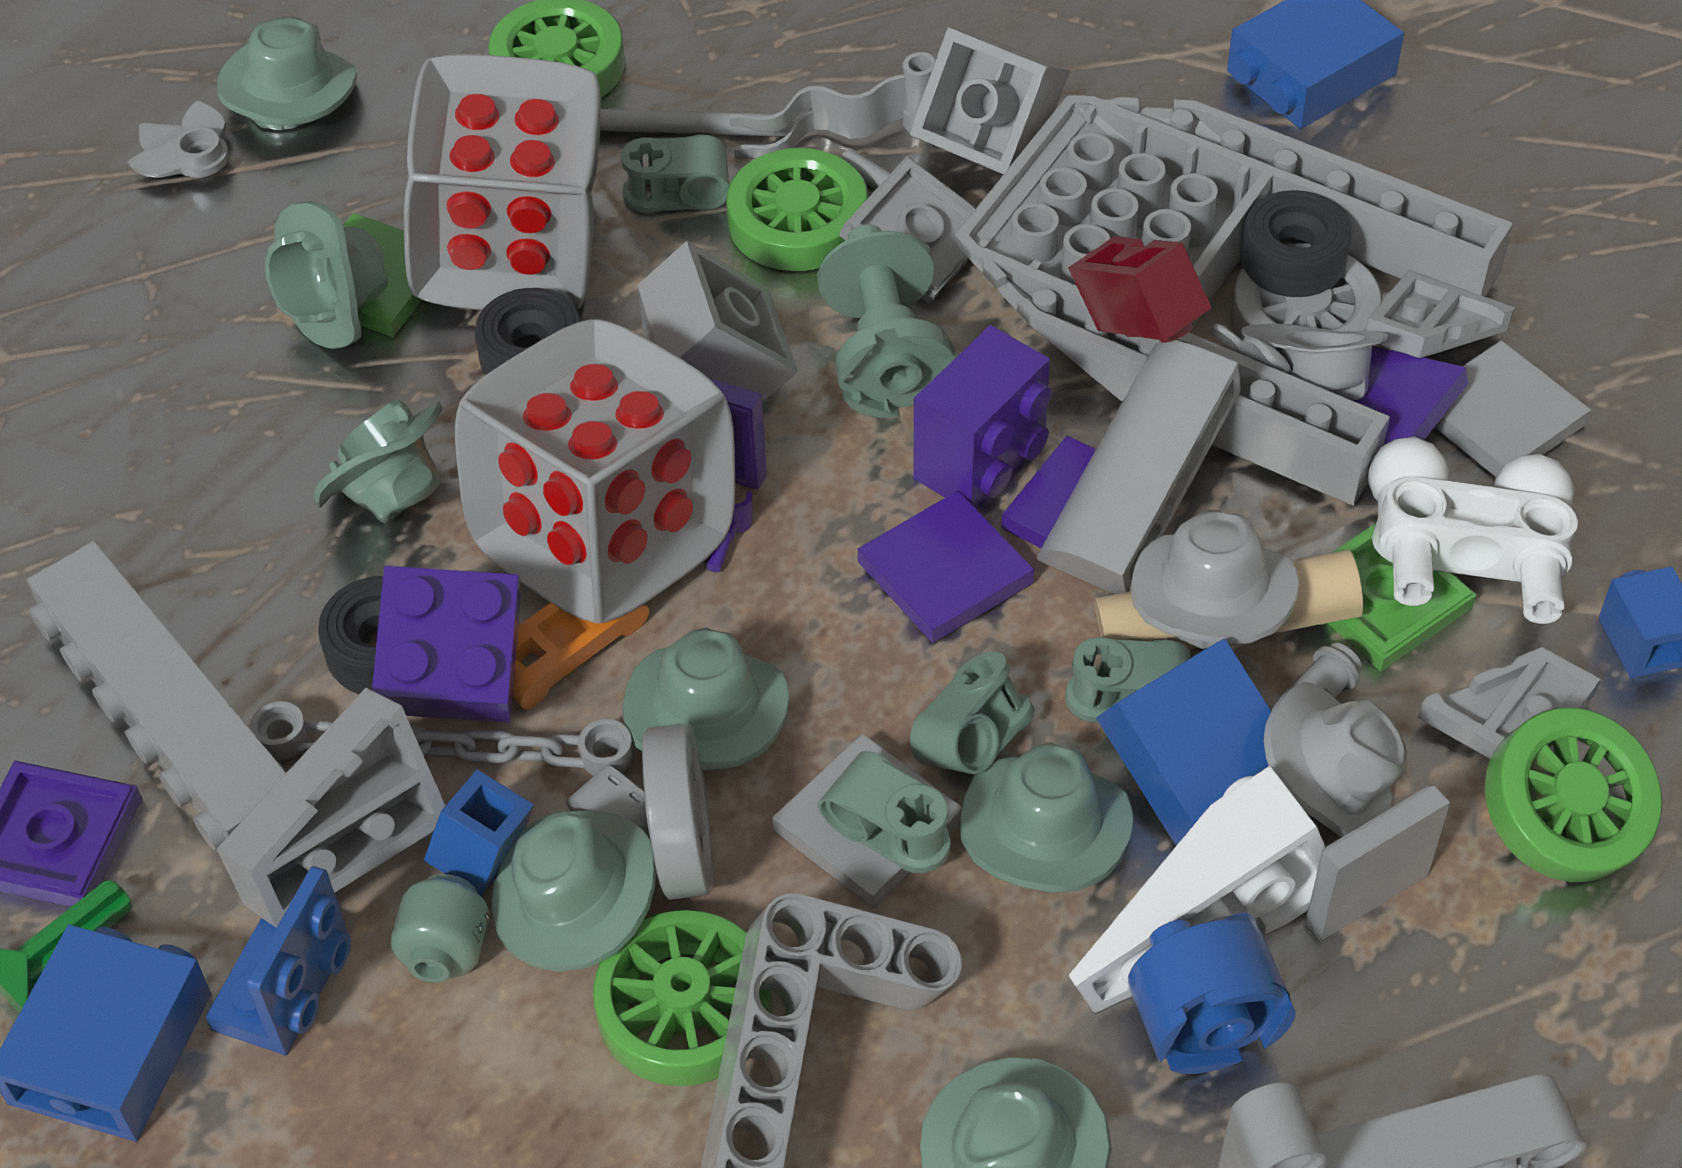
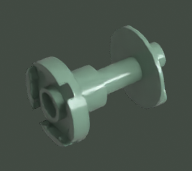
M872 224L860 225L854 228L848 234V240L836 246L825 257L817 273L819 292L829 307L841 314L860 318L857 326L858 332L843 344L836 357V377L838 385L842 389L844 400L849 407L861 414L876 418L900 417V407L913 405L914 397L955 359V350L953 343L942 328L929 321L916 319L914 312L908 308L916 303L932 284L934 261L931 249L927 244L913 236L896 231H882L878 226Z

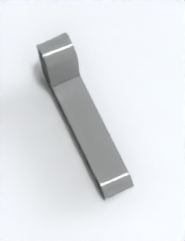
M787 893L776 897L750 925L745 937L701 1168H783L816 987L904 1010L924 1008L958 979L962 969L961 954L957 945L949 936L935 929L802 894ZM772 923H783L789 926L796 934L798 947H788L782 944L774 935ZM841 940H849L862 950L865 957V965H857L844 955L841 948ZM909 957L921 960L928 967L931 973V983L918 979L912 973L909 966ZM759 990H770L777 993L785 1005L786 1016H775L769 1013L761 1004ZM747 1058H756L770 1068L773 1076L772 1087H762L754 1083L746 1070ZM733 1129H744L757 1139L760 1147L758 1160H749L736 1151L732 1142Z
M1547 1074L1521 1078L1318 1135L1314 1131L1296 1086L1291 1083L1279 1082L1256 1088L1243 1095L1233 1104L1230 1110L1218 1168H1558L1578 1157L1585 1150L1586 1142L1555 1078Z

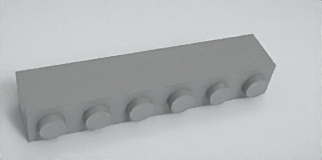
M93 540L26 579L37 603L28 608L29 613L40 632L48 641L58 636L64 643V646L60 648V652L77 679L82 681L90 676L97 685L92 689V692L106 716L112 722L122 717L130 728L125 730V734L140 759L145 764L156 759L164 771L159 773V778L174 802L179 807L190 802L198 812V815L193 817L194 823L212 850L217 851L218 846L281 780L286 772Z

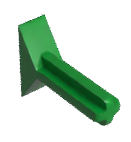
M104 881L18 949L0 948V993L19 1013L68 924L95 931L98 927L110 928L132 910L133 904L125 890L115 881Z

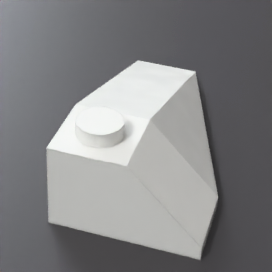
M1271 766L1255 776L1239 779L1226 790L1222 798L1209 806L1069 974V977L1094 1014L1132 996L1128 986L1130 970L1135 962L1152 947L1149 937L1161 925L1175 920H1185L1192 927L1206 922L1223 920L1237 913H1249L1253 915L1256 924H1258L1263 933L1267 934L1285 926L1308 911L1322 849L1325 848V845L1316 825Z

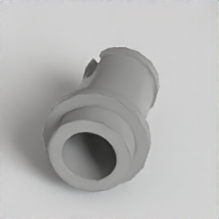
M1333 643L1330 647H1320L1313 655L1314 663L1290 688L1302 682L1313 683L1336 698L1342 690H1351L1358 684L1359 672L1362 670L1361 661L1350 648L1343 644Z

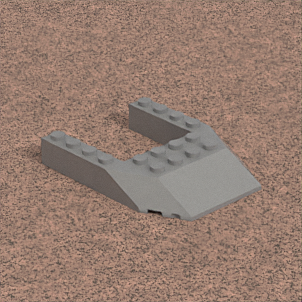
M1067 95L955 234V244L1030 326L1119 400L1123 401L1151 349L1156 343H1159V340L1126 337L1122 334L1097 331L1068 269L1072 264L1113 236L1141 238L1144 246L1154 240L1183 242L1210 302L1241 259L1244 224L1251 208L1262 198L1276 192L1287 190L1308 191L1330 199L1344 211L1351 227V242L1348 255L1360 263L1398 278H1402L1409 270L1486 297L1501 273L1513 223L1196 100L1174 99L1173 108L1139 106L1140 98L1116 97L1104 100L1095 96ZM1187 333L1183 337L1174 340L1204 348L1238 362L1241 391L1214 439L1213 446L1354 506L1368 484L1371 460L1379 449L1384 446L1390 416L1194 334Z

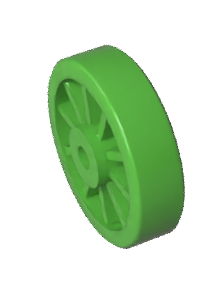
M536 0L529 2L504 16L497 23L489 38V55L562 62L594 72L598 78L601 97L615 87L621 79L625 68L623 35L619 23L607 10L585 0Z
M790 148L767 153L746 164L738 171L729 185L726 195L729 233L738 249L759 264L786 271L818 269L825 257L836 246L846 241L839 236V233L845 222L868 199L866 183L861 174L850 163L825 151L809 148Z
M1560 707L1534 715L1510 732L1498 744L1486 771V804L1498 835L1519 860L1550 878L1568 882H1587L1606 877L1636 860L1644 853L1654 839L1660 824L1662 792L1657 772L1649 755L1628 730L1616 721L1595 711L1577 707ZM1577 740L1590 746L1582 762L1579 759ZM1552 741H1553L1554 753H1553V751H1552V750L1548 747V745H1547V744H1549V743L1552 742ZM1603 757L1616 773L1604 777L1601 771L1597 769ZM1622 785L1626 801L1610 796L1609 789ZM1529 792L1536 794L1535 801L1532 802ZM1538 813H1540L1543 819L1547 821V824L1541 819ZM1609 818L1625 824L1619 830ZM1563 829H1566L1567 838L1560 835Z
M699 910L667 911L645 918L636 934L615 955L599 963L595 974L593 1000L598 1027L606 1047L614 1058L635 1075L659 1084L691 1086L718 1079L729 1020L718 1011L731 1012L735 988L728 986L735 982L737 983L747 932L731 920ZM680 955H694V957H681ZM671 957L670 960L664 962L662 965L658 962L665 958ZM712 961L719 963L718 965L708 969ZM642 974L648 980H639L638 978ZM760 989L759 999L761 1004L772 1014V991ZM628 1003L639 1004L628 1010ZM657 1023L647 1043L637 1035L638 1032ZM705 1026L719 1038L710 1044L698 1047L695 1030ZM674 1032L686 1033L689 1049L672 1050L665 1048Z

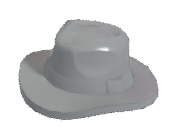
M1219 510L1203 511L1181 524L1174 535H1163L1152 541L1142 550L1134 567L1130 592L1133 606L1147 624L1204 649L1223 638L1226 639L1229 645L1247 644L1275 633L1289 619L1297 603L1299 578L1290 558L1261 548L1257 534L1245 516L1223 513Z
M1302 682L1287 690L1280 697L1265 725L1263 742L1268 765L1271 766L1303 810L1341 838L1390 809L1392 801L1390 786L1403 776L1407 763V752L1397 727L1380 706L1371 700L1340 704L1332 695L1317 685Z

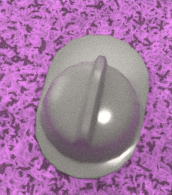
M1289 324L1249 325L1243 327L1240 333L1244 338H1258L1270 346H1274L1276 351L1288 361L1291 369L1288 373L1289 375L1349 400H1358L1366 395L1372 347L1375 344L1386 341L1388 338V334L1377 331L1338 332Z

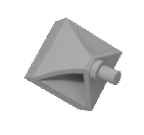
M948 27L909 135L1004 174L1056 110L1070 70L975 32Z
M685 241L637 285L644 337L701 371L705 376L762 394L763 402L798 372L768 287L694 244Z

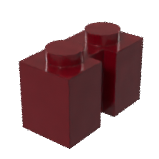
M1113 236L1068 267L1097 331L1122 334L1126 337L1154 339L1166 343L1177 340L1189 333L1193 328L1192 322L1212 308L1183 242L1154 240L1144 246L1141 238Z

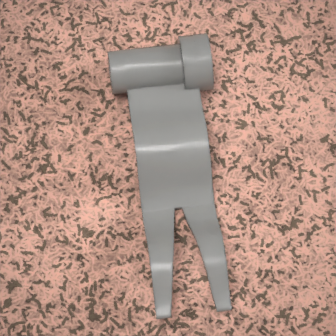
M926 52L912 53L903 61L904 74L884 79L870 91L859 95H844L827 87L808 86L798 91L786 107L774 115L761 117L746 114L729 115L731 127H746L762 132H776L785 129L800 112L808 110L800 115L784 138L776 143L767 145L736 146L733 148L735 158H758L770 152L794 148L805 134L813 130H828L849 139H861L876 134L891 122L902 119L903 127L910 132L936 59Z

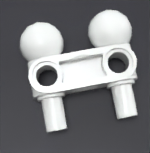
M1415 436L1395 439L1379 449L1371 460L1368 474L1369 486L1374 498L1378 501V519L1373 531L1372 542L1377 552L1393 563L1395 600L1408 606H1418L1427 603L1432 597V592H1434L1433 570L1521 582L1523 614L1526 619L1538 624H1547L1560 618L1562 615L1561 610H1564L1561 577L1572 566L1571 542L1577 531L1578 519L1572 510L1575 487L1569 473L1559 461L1542 454L1519 456L1503 467L1495 478L1494 487L1449 481V469L1441 452L1433 444Z

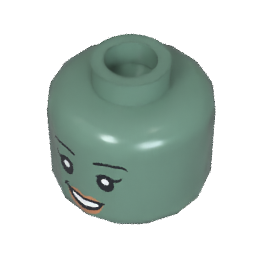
M437 874L429 877L426 880L413 884L404 893L392 931L391 949L398 961L406 966L414 977L422 981L439 983L448 978L465 975L479 961L489 923L490 910L483 897L478 894L476 888L469 881L449 874Z

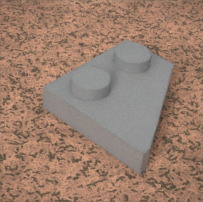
M1408 270L1368 317L1365 331H1377L1388 334L1387 340L1379 343L1385 349L1422 358L1506 332L1510 328L1515 307Z
M1540 647L1515 658V661L1507 667L1491 668L1473 676L1469 687L1442 698L1436 692L1427 696L1422 702L1418 718L1491 759L1498 744L1510 732L1534 715L1560 707L1585 709L1596 694L1601 679L1553 652ZM1552 741L1547 745L1552 751H1554Z

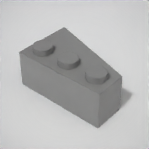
M365 688L218 846L217 851L243 905L275 928L280 923L311 866L327 870L335 893L434 831L440 812L445 807V804L402 705Z

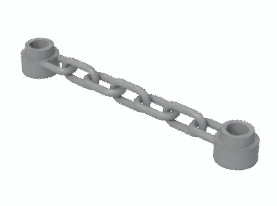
M276 701L264 705L254 714L250 728L276 761H288L298 756L300 752H306L314 744L307 743L308 730L326 731L333 722L304 720L301 710L296 705L290 702ZM613 719L596 720L588 724L580 735L560 734L550 738L514 736L509 732L491 730H467L463 733L427 731L422 727L411 726L423 755L459 757L470 762L504 763L512 759L542 761L560 767L585 768L590 774L596 775L608 765L623 774L631 765L634 756L631 734L628 728L621 722ZM289 734L288 736H286V737H284V738L275 739L276 737H278V736H280V735ZM473 739L499 741L498 750L500 753L474 752L476 744ZM432 741L455 742L454 747L432 746ZM561 744L578 745L580 758L561 757L563 753ZM519 746L542 747L541 752L519 750ZM605 752L616 753L611 757H598L599 755Z

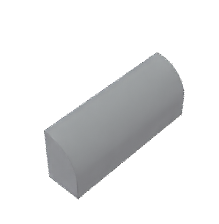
M1179 341L1156 343L1041 547L1037 560L1113 594L1129 592L1134 567L1142 550L1164 534L1241 391L1238 362L1189 343Z

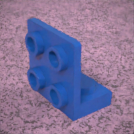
M316 866L310 867L277 928L264 919H260L205 1017L211 1031L287 1056L298 1034H305L310 1029L318 1012L319 995L330 974H337L341 971L346 963L351 947V937L348 934L327 870Z

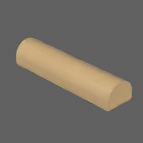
M1350 550L1292 560L1299 578L1297 603L1289 619L1275 633L1362 616L1363 596L1355 559ZM1130 591L1094 598L1095 614L1101 637L1133 641L1171 640L1185 645L1188 649L1198 648L1187 641L1180 640L1175 635L1167 634L1147 624L1133 606Z

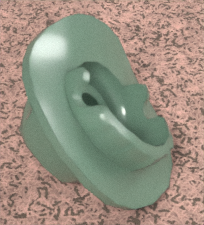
M284 16L259 23L251 33L248 43L234 53L223 65L217 78V98L226 108L249 117L261 128L272 130L293 129L330 114L344 103L355 86L357 70L354 65L343 58L325 51L317 25L307 23L301 18Z
M312 201L296 203L281 211L274 225V243L268 248L267 255L265 256V277L276 306L284 314L291 317L300 331L317 345L331 349L342 348L355 343L361 337L358 311L376 299L388 285L381 246L364 229L356 227L343 228L341 219L324 204Z
M396 399L356 427L338 449V456L342 465L337 461H332L329 464L331 472L316 485L313 495L315 504L322 508L330 497L341 491L352 501L371 511L379 521L386 524L394 520L403 510L432 494L440 484V472L425 446L423 434L429 430L442 412L443 407L440 402L432 404L413 417L407 405Z
M706 627L689 632L668 648L654 651L635 667L628 681L622 706L623 722L631 734L633 744L641 751L643 735L648 727L688 723L693 728L703 770L738 767L762 755L778 738L787 719L789 693L784 674L774 665L745 655L732 633L715 631Z
M1050 742L1037 745L1019 758L996 759L983 773L976 774L965 794L959 825L961 841L972 861L995 878L1021 887L1048 893L1083 890L1106 879L1121 863L1131 842L1133 814L1126 792L1115 783L1091 773L1087 762L1078 750L1058 746Z
M601 811L559 812L541 817L526 827L501 863L493 886L491 909L496 931L510 954L532 967L555 972L590 968L615 955L636 934L651 905L657 874L651 840L644 830L634 822L622 816Z
M1008 1057L984 1062L959 1074L940 1090L930 1105L922 1124L920 1151L922 1168H1108L1112 1146L1105 1113L1092 1091L1066 1069L1041 1059Z

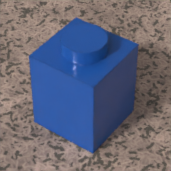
M1673 566L1648 572L1635 570L1619 578L1612 579L1598 618L1629 678L1681 668L1682 583Z
M477 769L440 812L424 861L444 874L459 876L469 881L476 888L478 894L482 896L496 879L501 863L521 832L526 828L534 804Z

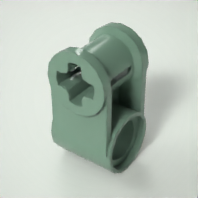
M710 135L661 139L643 137L632 140L622 149L621 164L627 172V181L623 185L622 195L625 204L631 210L648 214L659 211L689 209L706 211L716 209L726 202L730 183L726 150L724 144L719 139ZM645 153L648 154L649 167H643V155ZM645 184H651V196L649 198L645 195Z
M1105 637L1090 638L1080 643L1074 652L1072 662L1074 675L1067 682L1064 696L1066 705L1073 715L1083 721L1098 723L1096 717L1120 700L1190 659L1191 653L1185 645L1171 640L1133 641L1115 640ZM1100 654L1102 655L1099 669H1095V659ZM1099 690L1103 694L1100 704L1096 706L1094 703L1097 691Z
M997 651L986 652L968 660L958 669L953 680L928 708L917 716L910 733V747L914 757L921 764L969 774L983 773L992 765L996 756L1016 733L1029 724L1034 716L1035 708L1029 697L1018 693L1008 676L1011 666L1004 654Z
M871 751L860 752L818 802L821 815L835 831L854 842H860L896 863L903 870L912 873H927L936 870L946 862L950 854L951 839L945 827L948 822V805L944 796L935 788L927 786L900 771L891 762Z

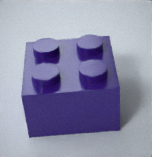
M989 325L914 397L913 479L945 498L959 491L975 509L989 496L991 498L998 496L1009 482L1011 474L1026 459L1033 460L1036 458L1047 442L1049 430L1046 428L1047 405L1052 393L1051 388L1048 387L1050 358L996 327Z
M384 566L372 691L402 705L406 716L511 723L521 603L519 575Z

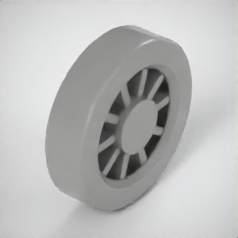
M1289 244L1286 246L1293 248H1308L1311 245ZM1349 255L1345 270L1338 282L1330 289L1308 297H1286L1266 291L1255 284L1249 278L1244 268H1242L1234 286L1231 323L1235 334L1241 340L1245 339L1240 334L1242 328L1255 324H1289L1338 332L1365 331L1368 317L1382 302V293L1372 273L1363 264Z
M688 723L648 727L644 732L642 745L645 807L653 856L661 889L669 900L709 895L713 889L714 879L712 838L702 764L693 728Z

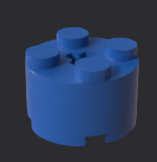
M1237 913L1223 920L1206 922L1192 927L1185 920H1175L1161 925L1149 937L1152 947L1135 962L1128 975L1129 989L1160 1063H1162L1164 1058L1167 1059L1171 1071L1180 1074L1212 1072L1244 1061L1239 1048L1259 1038L1263 1048L1266 1049L1288 1031L1295 1019L1296 1011L1290 1000L1289 992L1261 930L1258 928L1253 915L1249 913Z

